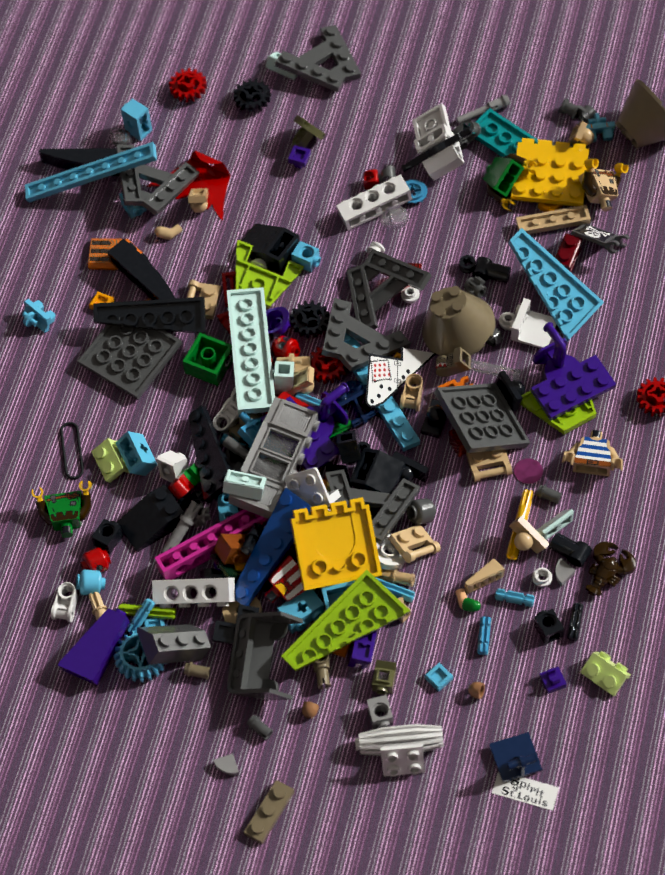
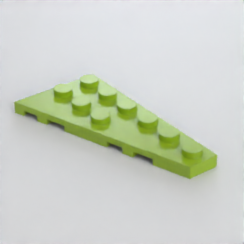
M366 570L281 657L295 671H298L411 613V611Z

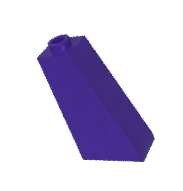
M108 608L58 663L60 669L98 686L115 652V647L118 646V641L121 640L130 623L126 613L117 608L115 611Z

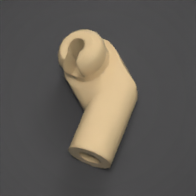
M176 224L171 229L158 226L155 228V235L162 239L171 240L183 230L179 224Z

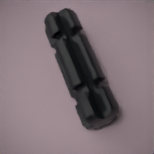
M575 602L572 607L567 637L570 641H577L579 638L584 608L582 603Z

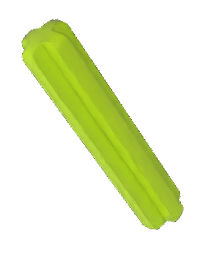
M120 604L118 609L124 611L126 616H135L142 605ZM154 606L147 617L173 620L176 618L177 612L175 608Z

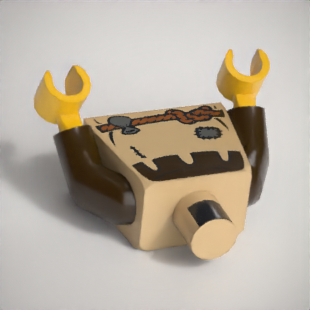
M586 159L584 165L587 170L578 176L582 188L590 203L600 204L603 212L612 209L611 201L619 195L618 187L622 179L620 177L621 173H627L629 166L623 165V163L615 164L614 170L616 174L614 175V171L596 169L599 165L598 159Z

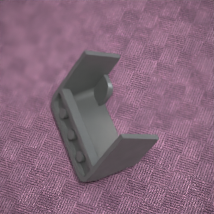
M282 611L242 614L236 622L227 681L228 691L239 696L265 700H292V695L279 691L278 683L275 680L269 679L274 641L285 637L288 624L303 623V619Z

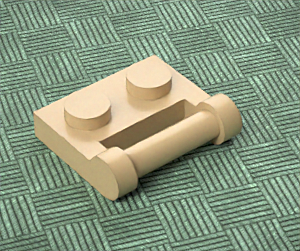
M190 280L186 298H192L195 296L196 291H201L199 297L205 298L206 319L213 320L221 293V286Z
M506 449L467 453L466 451L474 482H479L480 479L513 474ZM498 465H503V467H498V468L489 469V470H484V471H478L479 469H484V468L494 467V466H498Z
M421 524L393 533L388 539L407 563L413 562L416 558L429 553H438L441 550L440 544L437 541H433ZM422 545H425V547H423V548H420V549H417V550H414V551L411 550V549L420 547V546H422Z

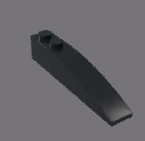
M115 148L39 149L42 163L70 170L114 155L116 150ZM117 173V174H114V175H111V176H117V177H119L120 175H119V173Z
M123 238L107 251L109 261L151 300L175 299L171 289L160 273L152 266L145 254H140L133 243H128Z

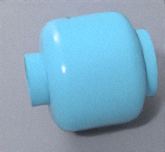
M84 569L80 574H77L76 590H79L81 595L94 594V592L100 593L101 589H105V578H102L100 571Z

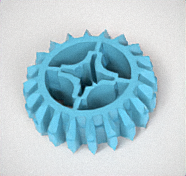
M132 630L131 636L124 634L125 641H118L119 646L115 647L116 654H114L115 665L119 668V673L124 674L125 678L129 679L132 676V681L134 682L140 678V681L143 683L144 678L148 677L151 681L153 674L157 677L159 676L158 670L164 671V665L167 663L147 665L148 661L138 633L135 634ZM127 662L136 663L138 667L131 666Z

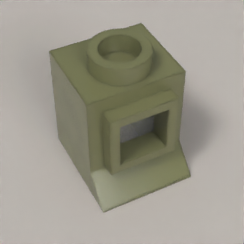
M376 659L372 691L381 695L393 694L397 673L396 662Z

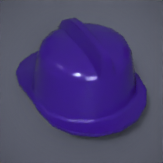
M276 307L266 310L269 335L274 337L281 336L287 329L291 328L288 320L289 312L286 308Z

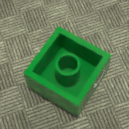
M199 333L183 360L185 374L219 386L233 362L232 345Z

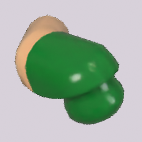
M461 588L455 591L461 609L469 612L480 610V602L467 598L465 589Z

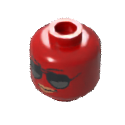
M282 335L272 343L271 349L275 358L289 357V353H294L295 357H298L300 354L299 343L294 338Z
M94 548L85 552L82 556L83 561L80 562L82 570H98L101 573L107 571L109 564H111L107 551L101 548Z

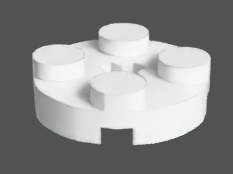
M389 534L381 545L376 543L381 569L399 570L402 569L406 561L388 540Z

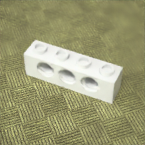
M400 174L380 185H375L365 192L357 194L351 199L342 201L336 207L339 216L349 231L394 209V207H399L411 201L412 196L409 187Z
M235 578L152 580V599L155 604H159L160 608H172L171 604H178L179 608L191 607L190 603H197L198 607H210V603H217V606H229V602H235ZM212 587H214L216 590V595L214 598H212L209 593ZM174 588L178 592V596L176 599H174L171 594ZM192 588H195L197 591L195 598L190 594Z

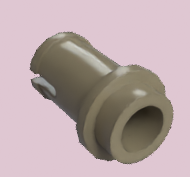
M193 662L186 663L184 675H187L188 678L193 676L208 680L211 667L196 665Z

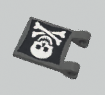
M582 224L571 232L574 236L604 246L611 254L617 253V250L612 248L613 244L626 247L628 244L623 243L622 238L626 240L630 238L627 234L616 235L589 224Z

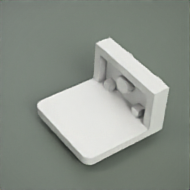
M523 298L521 305H517L515 311L517 316L515 320H511L509 330H512L511 340L543 348L549 345L551 341L549 334L543 330L544 325L552 322L554 328H556L557 324L551 316L530 311L531 300Z
M316 467L287 475L284 478L287 488L312 507L326 504L328 508L330 503H334L335 500L341 497L338 489L327 492L319 470Z

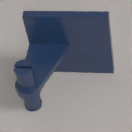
M350 380L346 382L349 392L342 394L335 401L340 406L348 402L352 404L358 415L357 418L351 421L352 428L354 429L360 424H366L367 420L376 416L374 409H371L363 414L356 398L366 393L367 385L356 380Z
M529 732L489 744L502 783L543 770Z

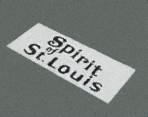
M498 771L492 793L553 810L559 787L524 777L502 783Z

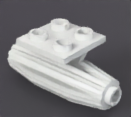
M410 724L381 727L359 733V738H355L356 751L360 750L361 755L381 756L384 776L425 773L423 752L444 747L442 726Z

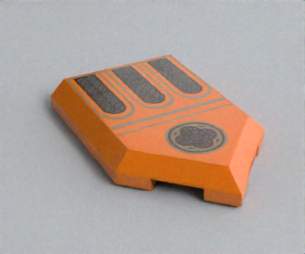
M92 238L88 269L118 270L109 261L107 251L122 239Z

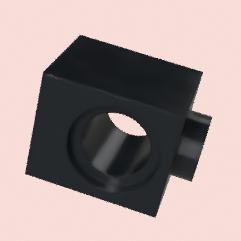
M104 519L91 538L95 547L106 550L107 553L111 554L123 537L121 526L117 522H110Z
M553 609L540 611L535 616L534 626L545 645L563 637L564 627ZM545 623H550V624H552L553 626H551V627H546V626H544L543 624H545Z

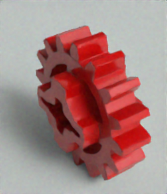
M190 68L187 71L181 69V73L175 72L176 77L171 76V81L169 82L170 93L173 94L174 98L179 97L180 102L185 99L186 103H188L189 99H192L194 102L196 97L200 99L201 94H205V89H207L206 77H203L202 72L197 74V69L193 71Z
M317 347V353L311 352L313 357L311 358V367L314 368V377H316L318 382L322 379L324 384L328 380L334 383L335 378L341 380L340 375H346L344 369L347 368L340 360L321 355L322 349Z
M654 377L652 382L646 379V384L641 383L640 389L637 390L636 401L639 402V408H645V414L650 411L651 416L658 413V416L661 417L662 413H665L664 378L657 381V378Z

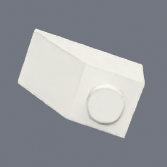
M170 450L156 458L161 478L171 483L184 469L189 467L186 456L180 452L175 453Z

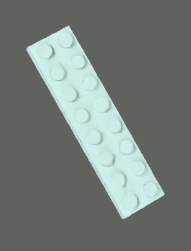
M264 287L227 290L238 414L242 412L246 414L268 412L275 398Z

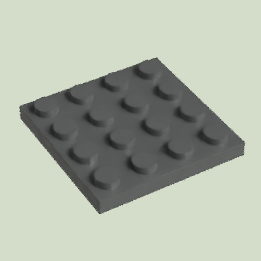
M106 325L80 357L78 363L139 400L182 345V341L165 330Z
M496 383L438 387L434 391L436 398L467 453L524 448L530 444L528 437Z

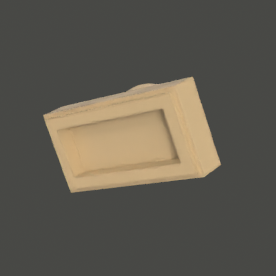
M581 121L573 127L568 140L571 145L578 142L590 145L593 142L594 133L586 128L588 123Z
M207 188L191 189L189 192L188 203H190L191 209L196 213H202L208 207L207 199L209 193Z
M308 366L295 373L293 387L287 393L290 395L298 392L306 395L310 394L314 389V368Z
M522 516L509 525L516 533L514 545L520 551H526L531 548L537 554L549 545V542Z

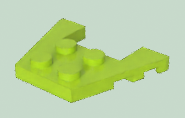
M238 240L236 243L235 290L264 287L265 306L269 309L302 272L304 266L289 260L283 276L247 262L253 245Z
M531 391L521 395L523 399L520 405L564 435L596 417L593 401L590 400L550 421Z

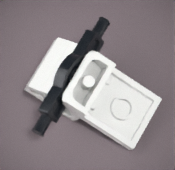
M442 103L412 120L416 135L414 140L415 148L420 155L401 166L404 172L423 163L429 176L435 181L465 164L459 141L473 133L470 126L454 135L450 128L446 108Z

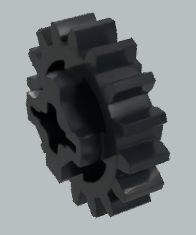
M248 79L247 83L243 80L242 85L237 84V89L233 90L235 106H240L241 111L246 109V113L250 110L255 113L256 109L262 111V106L267 107V102H270L271 92L269 86L264 85V81L258 83V79H255L254 82Z
M312 300L308 304L307 301H304V305L298 303V309H292L293 314H290V324L293 327L294 333L299 331L300 337L305 334L307 339L310 335L316 338L317 333L323 335V330L327 331L330 313L327 312L326 306L321 307V302L314 304V300Z

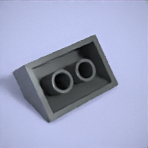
M191 624L138 627L136 629L148 664L201 661L211 649L205 630Z

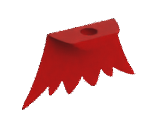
M195 150L186 163L200 172L199 176L176 199L187 197L191 189L207 188L209 193L207 209L213 204L217 215L223 220L224 200L231 175L223 162ZM178 167L177 169H175V170L172 171L171 173L173 174V173H174L175 171H177L180 167ZM152 182L147 186L156 187L160 185Z

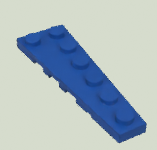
M288 488L284 489L235 585V600L241 605L249 606L294 543L290 519H293V510L307 508L308 514L311 515L310 507L312 506Z

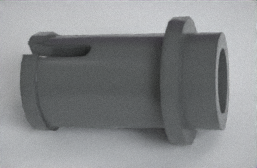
M540 484L536 493L539 499L544 498L558 504L562 493L546 487V484L544 486Z
M253 715L247 722L248 729H253L264 741L274 732V730L261 721L260 716Z

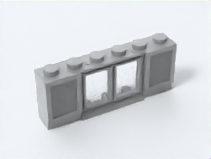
M274 398L240 470L243 473L267 478L262 499L255 500L229 494V504L264 518H270L284 489L287 488L284 478L287 475L298 472L296 468L298 464L302 465L305 458L303 453L306 448L309 449L313 438L311 435L313 431L317 432L319 428L318 412L285 399Z

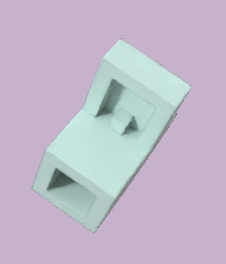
M275 361V370H272L275 394H281L283 391L288 392L293 387L294 362Z

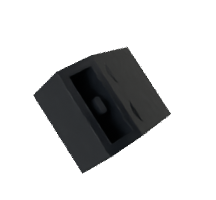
M254 224L242 241L253 245L249 258L253 260L256 258L262 259L266 262L267 267L281 273L287 266L288 261H291V254L298 245L300 237L284 227Z

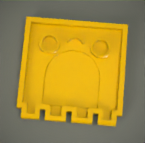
M522 138V142H518L516 155L525 158L526 161L534 160L539 167L536 165L531 167L536 172L533 174L524 166L522 173L512 187L511 200L582 206L584 189L578 176L587 170L584 165L585 160L589 156V149H586V144L574 143L573 147H570V142L556 141L554 146L550 140L538 139V144H535L534 139Z
M363 497L350 499V508H347L346 501L330 503V512H328L326 504L310 507L311 515L308 514L307 508L293 510V519H290L303 591L355 581L366 570L374 577L382 575L369 504L365 505Z

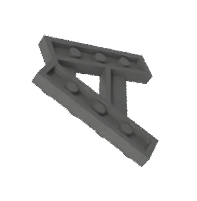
M336 25L320 28L319 33L324 42L303 55L297 57L282 51L276 60V67L335 92L340 90L345 81L361 78V72ZM331 57L336 64V67L331 70L319 66Z
M116 145V154L132 149L134 145ZM186 162L173 174L147 165H141L120 172L124 206H143L157 216L199 176L200 172ZM139 178L159 184L160 186L152 194L142 191Z
M372 249L362 265L347 270L356 319L372 329L378 328L375 315L377 310L408 285L423 291L432 275L427 271ZM380 273L389 277L371 292L369 282Z
M334 298L321 355L339 359L352 372L368 365L369 354L391 356L400 352L401 348L410 347L411 342L400 330L384 336L349 315L352 302ZM345 333L364 345L354 348L344 342Z
M344 469L325 473L329 492L338 489L341 495L335 502L346 501L347 508H350V499L363 497L365 505L369 504V507L380 509L372 520L376 543L380 545L420 491V486L404 478L392 494L350 488Z

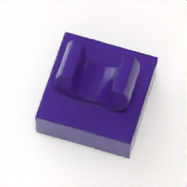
M294 145L288 157V163L302 169L308 162L311 149Z
M559 666L542 672L539 675L547 694L567 686Z

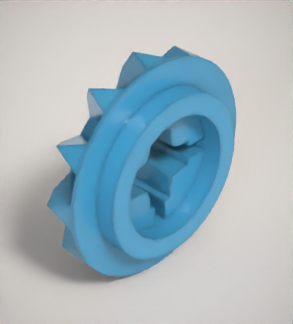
M419 180L405 181L410 192L413 188V191L416 193L415 196L411 194L412 200L407 202V204L414 203L416 205L417 202H423L424 198H427V187L423 182Z

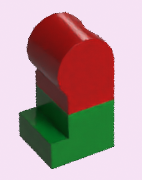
M195 464L187 467L168 486V489L177 500L182 498L200 482L198 467Z

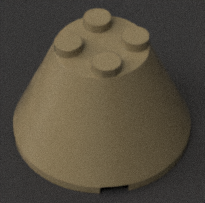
M640 79L634 82L618 120L614 123L637 150L665 140V108L661 105L662 101Z
M458 286L447 287L431 295V301L422 327L423 340L432 353L441 356L453 353L454 349L458 347L473 355L485 346L490 336L492 337L495 330V316L489 304L483 299L461 290Z

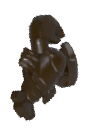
M608 541L598 543L593 549V557L598 566L591 564L588 573L595 576L593 584L586 585L588 593L592 596L600 597L602 595L600 589L607 583L615 587L621 581L615 575L633 573L636 568L634 556L629 551L622 549V554H619L621 566H618L617 559L609 557L615 554L614 550H618V546Z

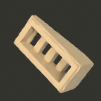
M492 559L465 582V592L469 594L504 577V567L495 559Z

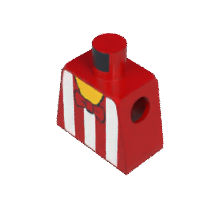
M287 555L268 578L269 583L273 587L264 595L271 603L280 596L288 602L304 592L299 565L290 555Z

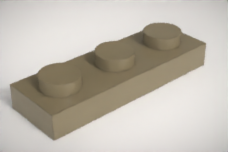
M276 780L246 827L244 835L263 845L295 793L294 789Z

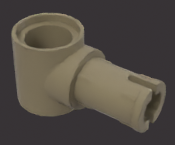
M329 655L325 656L323 661L312 663L314 672L317 675L318 689H323V683H325V689L331 687L328 673L330 670Z

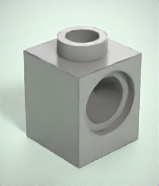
M387 695L367 699V709L373 730L393 725V716ZM377 712L385 713L382 717H378L375 714Z

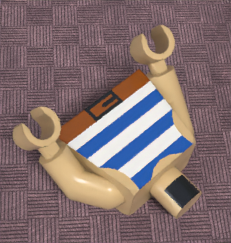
M599 430L591 431L590 437H582L581 442L575 443L569 451L563 454L562 463L565 461L570 462V465H573V472L610 477V470L614 471V468H619L620 471H623V460L619 458L615 449L610 446V441L602 439V432Z

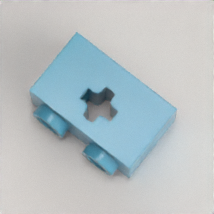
M133 98L123 105L121 113L125 131L139 141H142L152 131L148 108Z
M127 431L115 442L129 473L146 476L158 465L143 434Z
M313 589L304 591L277 608L278 611L303 619V623L288 624V630L291 634L296 631H302L308 623L313 620L316 621L325 612L324 603Z

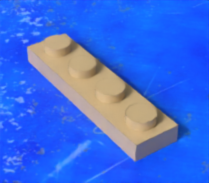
M587 205L516 217L518 231L522 228L528 234L591 223Z

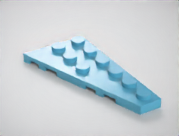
M521 228L508 243L568 342L604 302Z

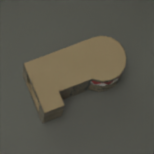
M461 347L455 348L453 353L436 358V374L441 377H448L471 370V355Z

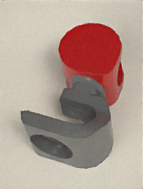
M389 165L380 174L376 169L365 171L363 173L364 188L369 190L375 185L384 183L386 178L396 177L395 167Z

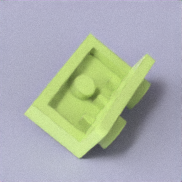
M107 438L91 452L105 481L111 483L123 472L129 473L115 443L116 441Z
M593 652L580 673L615 696L624 681L631 674L627 672L628 668L624 665L613 663L610 660L611 657L605 652Z

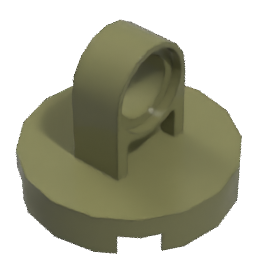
M298 115L293 120L301 126L293 138V146L305 148L313 136L323 140L326 135Z

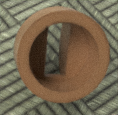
M473 682L469 685L468 693L470 696L477 699L483 697L485 691L484 683Z
M309 701L303 702L302 714L306 718L315 717L318 713L319 705Z

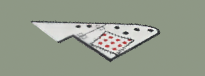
M401 348V359L369 354L366 388L367 405L369 407H377L383 404L405 383L408 375L415 374L436 353Z

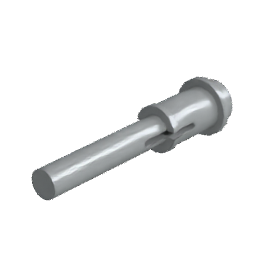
M502 94L500 98L487 102V105L456 117V120L460 124L464 120H470L484 114L489 108L494 111L503 107L508 108V105L511 104L510 99L507 95Z

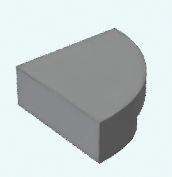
M561 558L556 564L555 574L558 583L563 586L575 574L576 570Z
M233 754L213 760L219 771L231 776L240 775Z

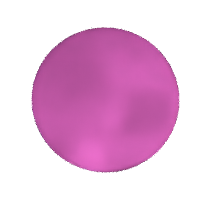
M526 458L520 460L515 465L514 474L520 482L532 484L541 479L543 468L538 461Z

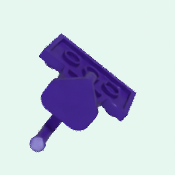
M552 322L544 325L543 330L549 334L554 342L541 348L533 356L534 364H546L544 369L545 381L531 387L530 391L549 420L552 421L614 389L616 383L597 355L582 362H579L570 355H566V338H561Z
M344 382L331 393L322 392L319 406L307 407L318 412L320 425L317 432L313 431L311 435L313 440L309 449L306 448L303 453L305 458L301 466L304 470L314 467L320 470L340 454L337 446L329 437L334 429V421L342 425L348 424L349 418L347 413L335 401L342 394L349 392V387ZM290 396L286 399L287 401L297 404ZM266 415L261 418V423H263ZM270 431L279 443L293 456L299 441Z

